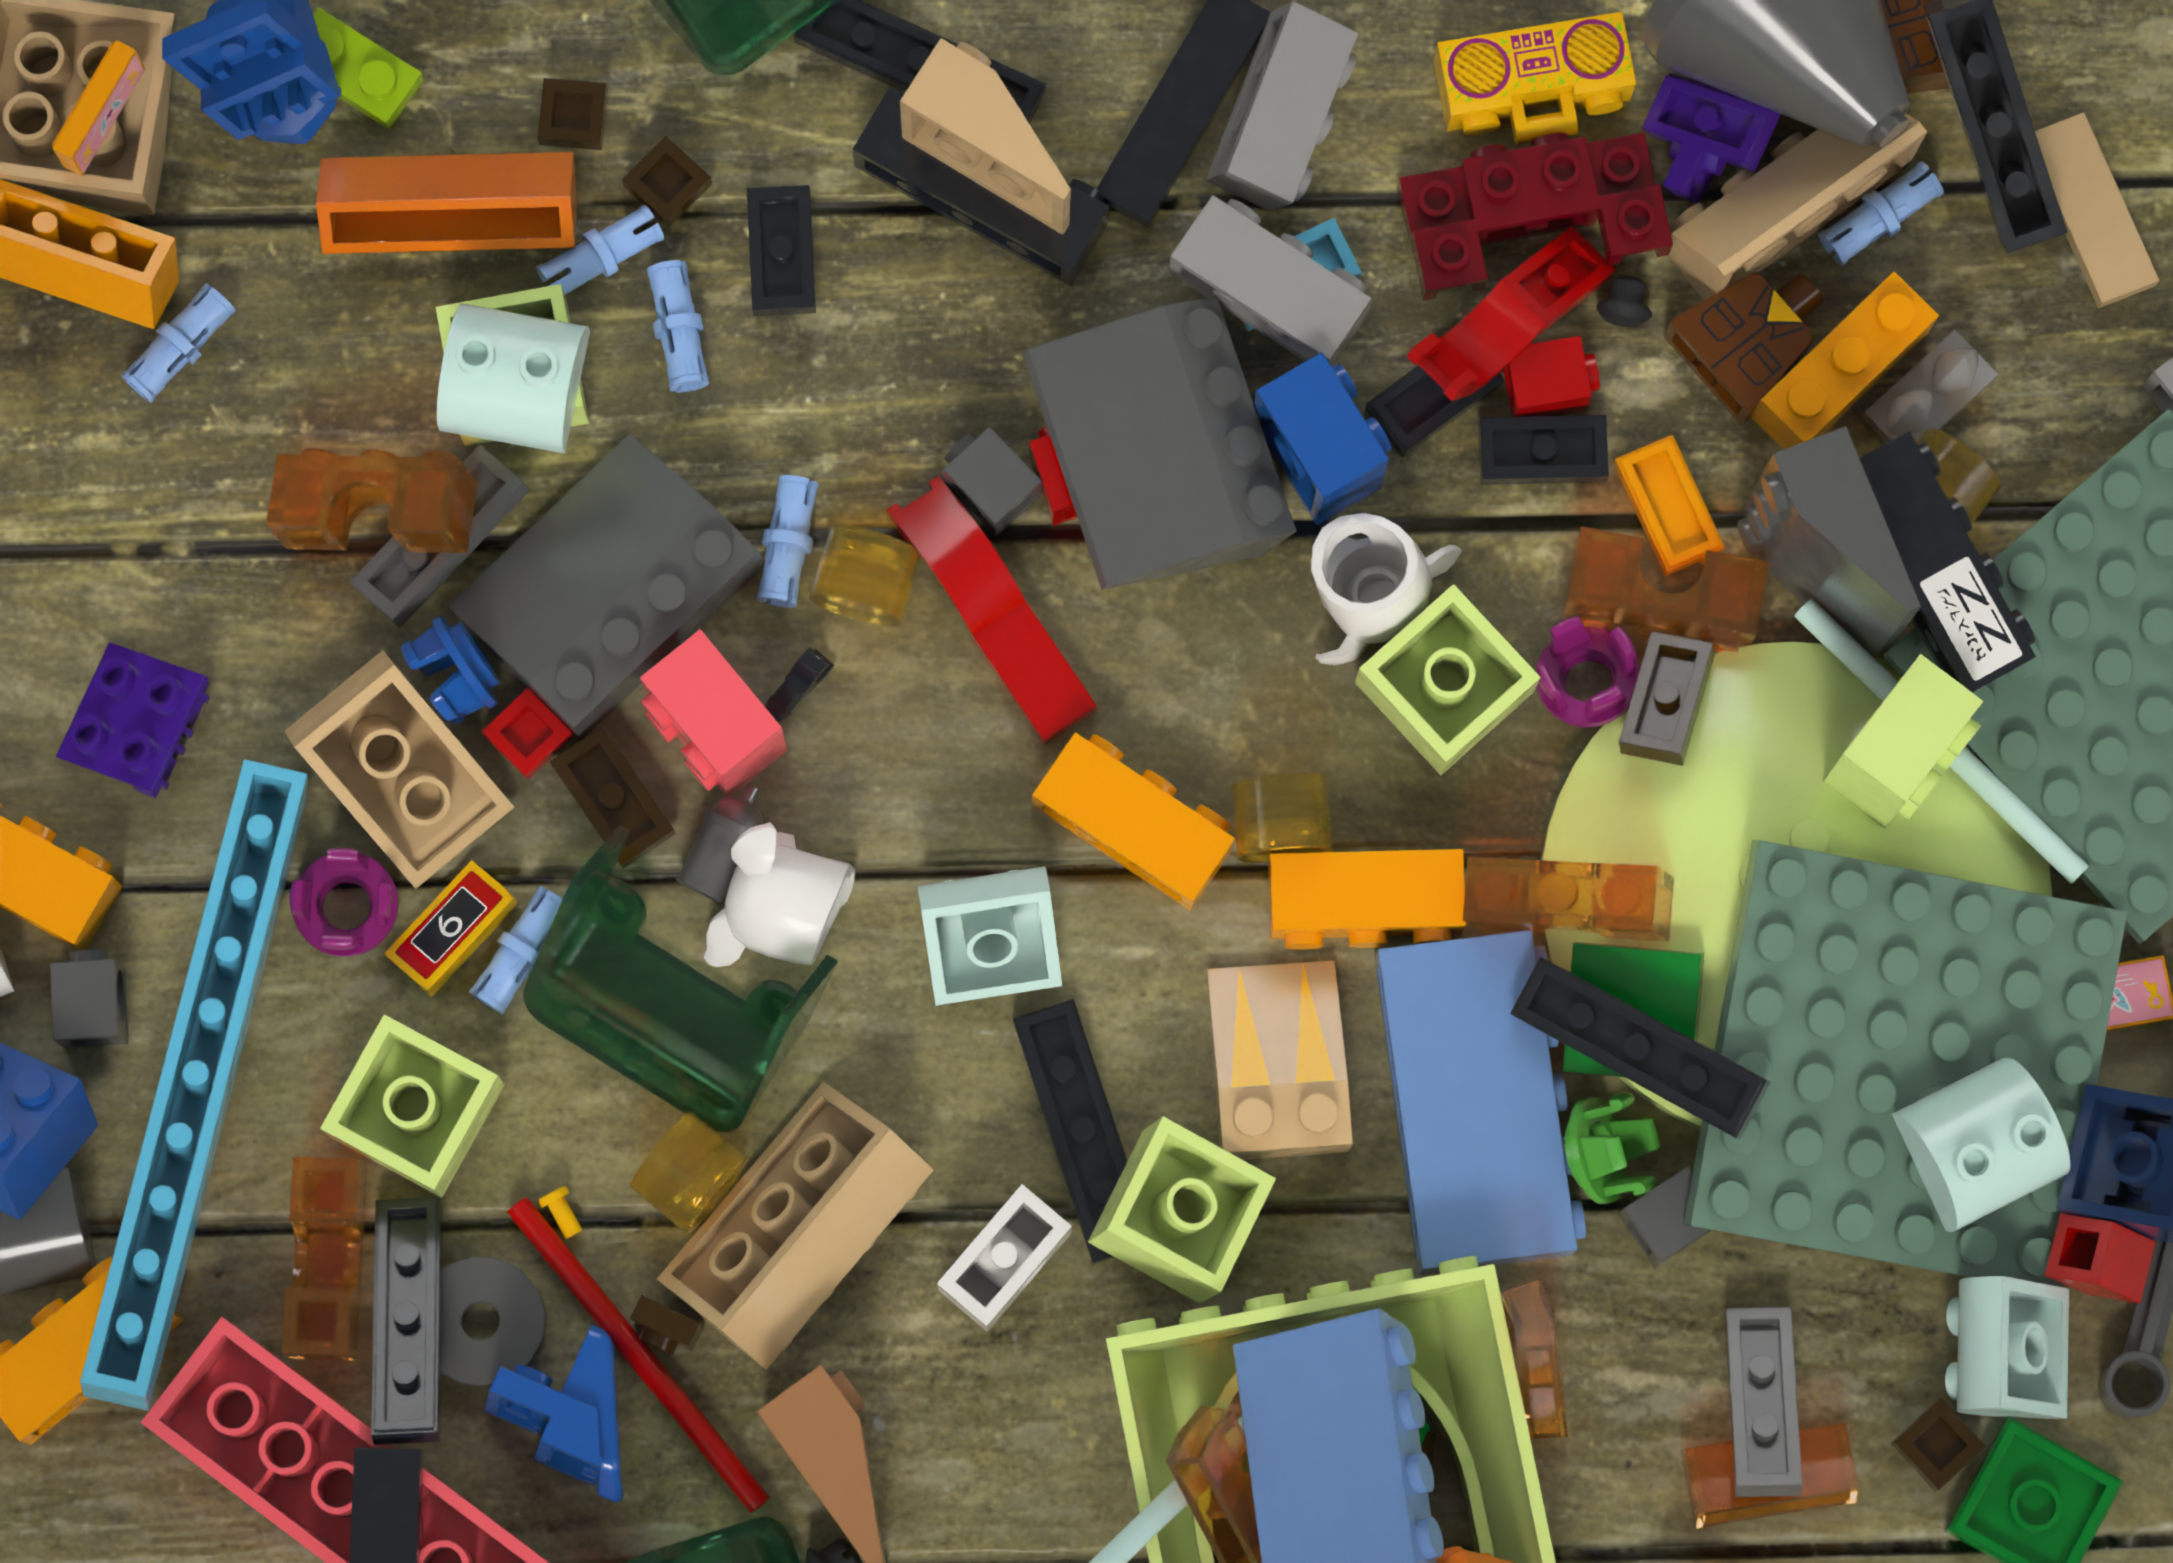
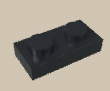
M810 186L747 188L753 316L816 313Z
M1606 415L1481 417L1479 419L1480 485L1607 482L1609 468Z

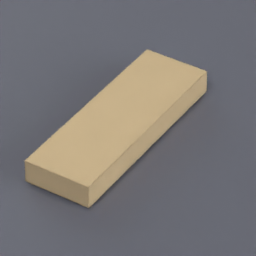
M2080 113L2035 131L2068 232L2065 234L2098 309L2155 287L2160 280L2085 113Z

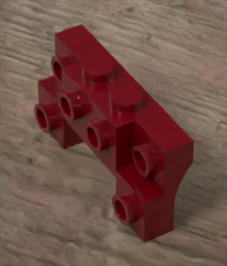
M1645 132L1588 143L1586 136L1569 139L1566 133H1552L1534 139L1530 147L1507 151V146L1504 144L1487 145L1473 150L1470 153V158L1462 159L1461 166L1399 177L1397 184L1402 216L1414 255L1423 301L1435 299L1437 291L1471 285L1472 291L1485 289L1488 277L1481 246L1566 231L1571 226L1574 229L1593 226L1596 224L1597 219L1608 266L1620 264L1623 256L1653 250L1656 252V257L1669 255L1673 246L1661 186L1655 183Z

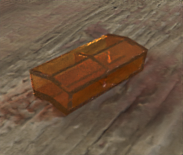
M1540 1279L1501 1292L1503 1308L1530 1439L1568 1437L1567 1403L1555 1312Z
M1200 1406L1177 1433L1166 1463L1219 1563H1262L1245 1436L1231 1410Z
M1846 1422L1799 1430L1803 1484L1801 1496L1735 1497L1732 1441L1681 1450L1696 1529L1856 1503L1859 1485L1852 1460Z

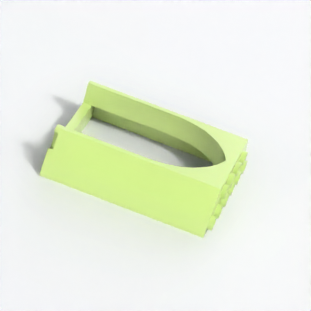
M1469 1256L1438 1263L1440 1274L1414 1279L1412 1268L1401 1269L1375 1275L1374 1280L1370 1282L1371 1288L1351 1292L1348 1281H1339L1309 1288L1310 1293L1306 1294L1307 1300L1286 1304L1284 1293L1248 1299L1245 1301L1246 1305L1243 1306L1244 1312L1221 1316L1219 1306H1209L1182 1312L1181 1318H1179V1325L1157 1329L1155 1318L1135 1320L1116 1325L1118 1336L1106 1338L1139 1512L1147 1507L1214 1442L1222 1419L1232 1400L1239 1392L1233 1344L1380 1308L1403 1323L1412 1335L1416 1352L1414 1364L1409 1365L1412 1388L1418 1392L1424 1409L1435 1422L1456 1466L1474 1551L1480 1554L1489 1553L1493 1557L1517 1563H1556L1495 1264L1479 1267L1477 1256ZM1206 1487L1146 1544L1149 1563H1214L1206 1514Z

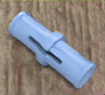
M1919 161L1915 164L1914 168L1880 192L1870 190L1861 197L1862 205L1828 229L1819 232L1818 236L1823 247L1829 255L1835 251L1836 254L1833 256V260L1839 266L1845 265L1850 258L1881 236L1885 235L1891 238L1901 230L1900 223L1933 199L1939 198L1944 194L1943 187L1934 173H1931L1929 176L1926 175L1930 170L1924 162Z
M643 204L638 207V210L618 220L599 233L594 228L582 235L583 242L544 264L537 265L536 270L542 283L562 271H566L568 275L551 284H561L564 295L601 273L605 277L618 271L617 264L656 242L663 241L664 234L658 223L638 235L633 234L635 229L655 218L650 209Z
M669 260L656 263L647 268L657 320L653 323L655 338L662 342L670 391H676L677 393L695 391L710 384L703 360L699 335L704 327L701 314L695 313L694 304L692 303L686 262Z
M207 283L201 287L202 289L191 299L192 301L169 324L164 321L155 330L158 334L155 340L120 375L131 388L150 403L154 401L165 385L187 362L194 364L201 357V353L198 350L208 341V338L236 311L225 297Z
M781 475L778 477L776 502L770 529H765L763 533L762 544L766 547L765 563L756 600L766 602L767 605L775 607L795 608L798 602L799 582L805 554H810L814 539L809 536L819 484L816 481H809L805 477Z
M539 886L528 903L527 908L510 932L503 931L496 941L500 947L468 993L490 1009L503 1015L533 968L539 970L545 962L546 958L543 956V953L560 926L563 925L569 914L572 913L574 907L543 886Z

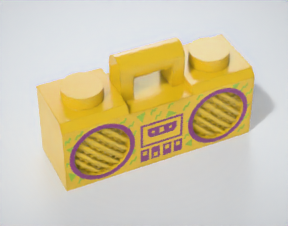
M1622 12L1437 42L1433 59L1447 132L1463 129V133L1468 136L1491 133L1501 127L1500 123L1508 122L1510 116L1516 144L1532 142L1540 136L1552 133H1566L1568 136L1578 134V121L1575 110L1586 109L1588 115H1603L1615 112L1623 107V102L1631 100L1636 86ZM1553 106H1558L1559 112L1530 117L1525 115V111Z

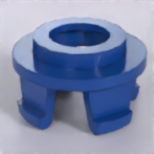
M440 615L432 620L433 627L412 643L410 640L404 643L401 647V652L407 665L411 669H419L424 676H430L453 665L458 667L459 670L452 674L430 696V701L446 721H451L452 724L456 725L465 721V716L485 705L491 709L498 704V699L492 688L498 685L500 680L486 655L467 628L461 622L451 627L447 620Z

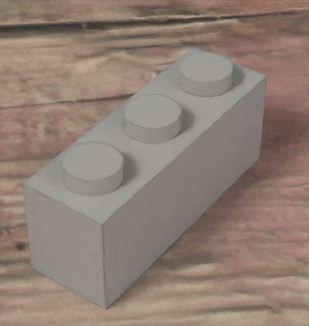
M1294 1L1272 11L1206 181L1270 212L1290 205L1294 201H1299L1305 194L1312 179L1313 168L1308 166L1315 145H1320L1324 141L1332 127L1335 112L1329 108L1337 88L1341 89L1347 83L1355 67L1356 55L1351 53L1358 33Z
M1212 195L1171 254L1169 273L1206 297L1217 296L1221 307L1305 362L1323 352L1329 364L1333 367L1369 314L1372 298L1364 293L1367 289L1366 286L1357 277L1344 269L1335 268L1331 272L1312 260L1311 258L1314 256L1312 250L1299 239L1283 233L1278 238L1260 226V217L1245 204L1234 199H1230L1226 204Z

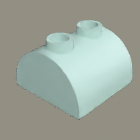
M461 303L451 323L442 361L437 397V425L439 431L565 454L590 335L589 327Z
M1045 866L917 886L935 1006L1062 986L1052 901Z
M2004 1057L1892 1114L1947 1232H1954L2068 1174L2070 1171V1154L2067 1142L2050 1103L2029 1072L2012 1058Z
M2006 1276L1960 1279L1959 1297H1954L1950 1300L1946 1312L1948 1328L1953 1335L1958 1336V1362H1952L1948 1366L1945 1375L1946 1391L1952 1400L1957 1401V1412L1992 1417L2067 1419L2069 1289Z

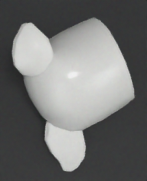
M1367 513L1340 516L1322 527L1312 548L1311 572L1324 607L1347 636L1338 649L1323 654L1317 653L1315 659L1319 663L1333 666L1358 659L1369 644L1383 643L1391 640L1425 610L1433 585L1432 578L1446 572L1462 553V549L1456 545H1448L1425 558L1419 546L1399 525L1384 517ZM1363 533L1368 538L1354 540L1348 536Z
M771 822L751 827L742 833L732 845L731 859L737 864V867L729 884L725 908L710 920L706 934L707 948L704 959L708 965L714 967L730 966L740 958L746 947L772 958L811 966L815 962L840 909L849 899L855 881L856 870L849 863L796 849L794 835L777 832Z

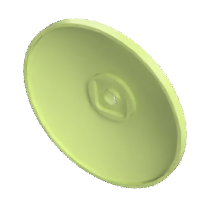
M1806 642L1759 643L1715 653L1683 766L1621 754L1619 739L1628 710L1616 720L1603 725L1592 737L1573 765L1556 800L1546 830L1539 877L1541 930L1547 959L1571 972L1574 942L1704 953L1697 1041L1715 1051L1752 840L1778 843L2052 897L2050 866L2021 835L1950 767L1945 770L1936 763L1933 769L1940 773L1942 778L1909 820L1897 813L1886 828L1823 782L1883 702L1823 644ZM1874 658L1898 682L1900 681L1901 677L1885 659ZM1619 1077L1638 1095L1669 1116L1698 1130L1701 1129L1702 1119L1625 1077Z

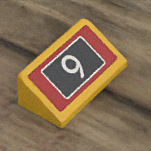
M471 860L392 944L384 955L432 998L519 903L507 889Z

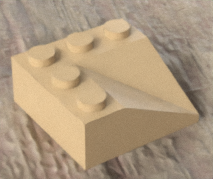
M0 0V179L73 204L154 215L165 156L172 66L162 59V38L175 33L177 20L175 13L85 0ZM118 40L137 51L145 71L83 176H80L62 166L52 149V143L110 45Z

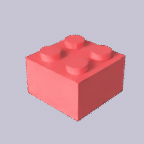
M701 629L640 677L646 697L640 701L646 710L645 716L667 743L677 736L685 747L680 750L686 758L684 763L707 791H710L717 785L726 797H730L787 751L782 727Z

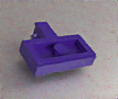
M1668 73L1641 129L1653 138L1672 144L1668 156L1674 161L1663 186L1668 188L1676 197L1697 204L1712 181L1713 174L1720 176L1726 167V162L1755 172L1781 115L1730 93Z

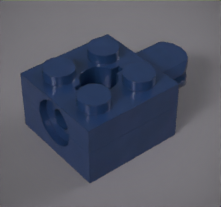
M2086 1084L2070 1150V1171L2064 1175L2056 1209L2064 1214L2112 1221L2149 1239L2173 1243V1099Z

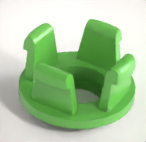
M1631 1093L1615 1094L1608 1102H1602L1595 1097L1579 1100L1571 1111L1566 1127L1565 1152L1572 1176L1586 1194L1598 1204L1615 1202L1624 1192L1633 1191L1634 1196L1646 1194L1657 1184L1656 1178L1652 1175L1626 1177V1161L1660 1148L1659 1137L1653 1118L1642 1117L1640 1119L1615 1120L1612 1113L1633 1104L1634 1096Z

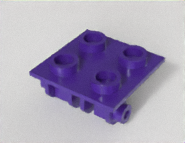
M109 642L56 757L132 785L134 790L156 799L160 789L167 790L170 785L167 781L177 762L176 759L172 758L173 753L184 755L186 748L178 744L181 736L192 738L194 731L186 725H194L203 704H207L210 699L205 694L210 684L207 682L208 677Z

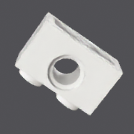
M1021 1184L938 1281V1290L988 1332L1071 1235L1072 1226Z

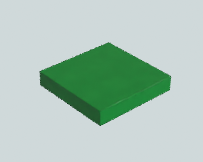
M1586 942L1573 943L1571 973L1697 1041L1704 953ZM1565 1044L1563 1071L1624 1077Z
M2007 1417L2004 1419L1944 1532L1999 1563H2081L2124 1481L2011 1417Z

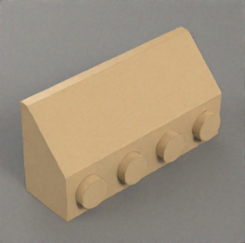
M1905 113L1904 116L1909 120L1908 125L1894 140L1883 147H1880L1876 142L1862 147L1820 129H1817L1806 138L1800 131L1796 132L1770 153L1774 161L1755 174V172L1747 169L1742 170L1720 189L1724 195L1721 199L1707 209L1701 203H1697L1678 216L1670 225L1674 232L1671 234L1673 246L1669 257L1703 301L1752 273L1757 272L1760 274L1862 201L1861 197L1870 190L1876 191L1907 169L1927 131L1918 120Z
M822 1082L663 1270L657 1280L736 1347L767 1370L779 1354L790 1345L795 1335L821 1304L832 1295L836 1286L862 1255L873 1246L878 1236L898 1212L915 1196L919 1187L934 1170L889 1127L831 1086Z

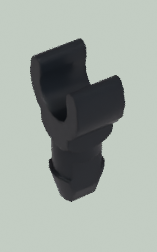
M809 647L794 664L791 671L785 677V681L773 695H770L765 708L779 723L792 714L791 711L802 698L807 696L829 674L835 665L817 649L813 650Z

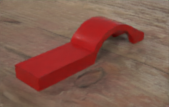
M1571 226L1500 280L1492 291L1446 334L1439 338L1432 332L1415 345L1406 357L1415 365H1419L1444 389L1443 393L1451 401L1472 395L1505 369L1537 336L1603 286L1616 269L1612 265L1608 266L1607 260Z
M937 476L928 482L931 491L903 509L895 503L886 509V513L904 540L911 544L931 569L960 614L972 640L1045 745L1097 711V705L1025 601L1015 580L989 539L940 476Z

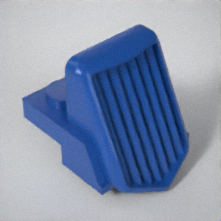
M219 0L209 7L206 19L162 38V59L200 89L201 111L237 140L253 135L262 141L306 144L314 137L334 111L337 98L341 96V88L338 86L326 44L320 39L309 0Z
M591 1324L562 1392L550 1388L553 1380L546 1374L531 1367L517 1364L514 1371H510L500 1366L489 1390L484 1412L542 1436L534 1462L590 1486L595 1485L599 1496L617 1503L623 1499L624 1494L620 1473L614 1363L616 1351L606 1331Z

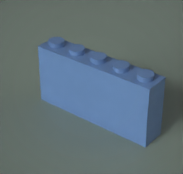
M1532 930L1378 949L1375 956L1418 1275L1439 1273L1438 1263L1469 1256H1477L1479 1267L1491 1264L1502 1265L1572 1256L1577 1251L1576 1239L1586 1238L1581 1200L1570 1201L1567 1175H1572L1567 1162L1565 1137H1561L1558 1117L1559 1111H1566L1568 1109L1565 1080L1562 1072L1552 1073L1549 1048L1558 1047V1040L1510 1014L1540 957L1547 959L1544 945L1534 947Z
M1377 1308L1233 1344L1262 1563H1438L1437 1558L1441 1557L1444 1552V1543L1440 1527L1435 1518L1431 1517L1428 1493L1434 1489V1475L1428 1457L1421 1450L1418 1428H1422L1425 1424V1413L1418 1392L1412 1388L1409 1365L1414 1364L1416 1352L1409 1329L1391 1315Z

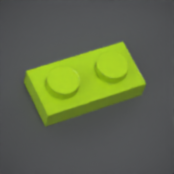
M318 7L313 16L320 39L326 44L338 86L341 88V96L338 98L390 130L424 81L422 72Z

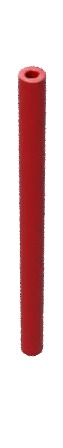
M526 1196L514 1204L507 1211L510 1218L599 1328L606 1331L616 1349L747 1511L752 1514L771 1497L648 1345L638 1339L639 1334Z

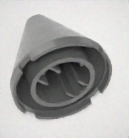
M1656 0L1642 24L1639 38L1644 42L1645 50L1660 66L1862 147L1874 142L1880 147L1887 145L1909 123V120L1904 115L1910 107V101L1881 0Z

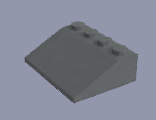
M1217 296L1160 306L1028 348L1022 353L1101 590L1260 557L1297 531Z
M1845 426L1773 453L1741 511L1743 519L1737 522L1738 530L1749 555L1759 554L1764 569L1803 604L1812 598L1871 656L1883 659L1882 656L1891 648L1921 608V605Z
M629 433L447 607L526 688H529L563 722L575 738L581 741L642 683L640 677L685 642L762 568L759 551L711 503Z

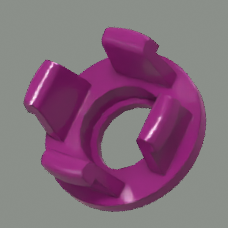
M1578 615L1562 620L1549 630L1551 636L1550 643L1542 651L1535 671L1541 677L1536 688L1544 707L1560 721L1577 727L1601 726L1622 716L1629 708L1640 671L1636 651L1628 634L1621 627L1613 631L1599 627H1585ZM1586 661L1597 662L1605 666L1612 678L1610 688L1588 698L1587 701H1579L1567 692L1565 686L1566 676L1574 666Z
M328 849L325 856L310 864L298 880L292 881L290 888V910L299 932L311 946L331 956L353 957L371 951L386 939L397 919L399 900L396 886L391 876L381 864L355 849ZM349 883L358 885L365 890L370 900V911L368 917L361 925L353 929L344 930L336 928L328 922L323 906L326 896L333 888Z

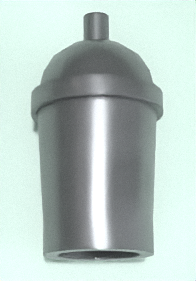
M748 784L742 798L735 796L724 797L717 801L711 809H706L702 816L704 822L676 879L678 882L722 904L737 864L731 859L732 845L749 828L763 824V817L759 809L753 805L760 791L758 788Z

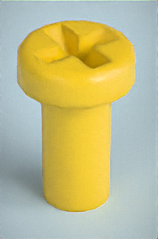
M562 1186L541 1197L539 1204L541 1208L548 1205L565 1239L581 1232L582 1228L565 1198L570 1192L566 1186Z

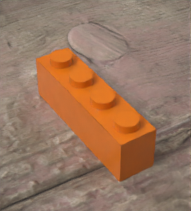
M545 152L321 158L316 208L322 254L575 248L578 199L574 153Z

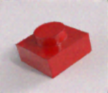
M529 688L525 689L482 730L484 737L527 780L574 737L573 733Z

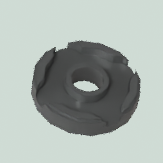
M473 1256L451 1263L442 1270V1374L463 1385L491 1387L500 1366L514 1371L517 1364L528 1366L533 1361L545 1340L547 1313L540 1291L521 1269L500 1258ZM481 1303L490 1304L498 1311L500 1318L496 1333L484 1340H475L469 1337L463 1325L465 1314L474 1305Z

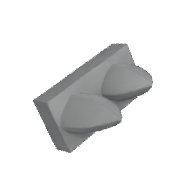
M1953 330L1864 412L1861 419L1885 444L1910 431L1916 443L1921 440L1927 443L1996 379L1998 373L1978 354L1976 349L1972 348L1956 330Z

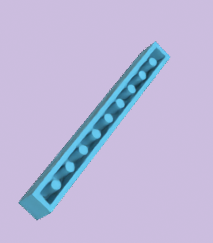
M246 759L243 761L83 1368L80 1385L84 1397L149 1411L308 799L307 773Z

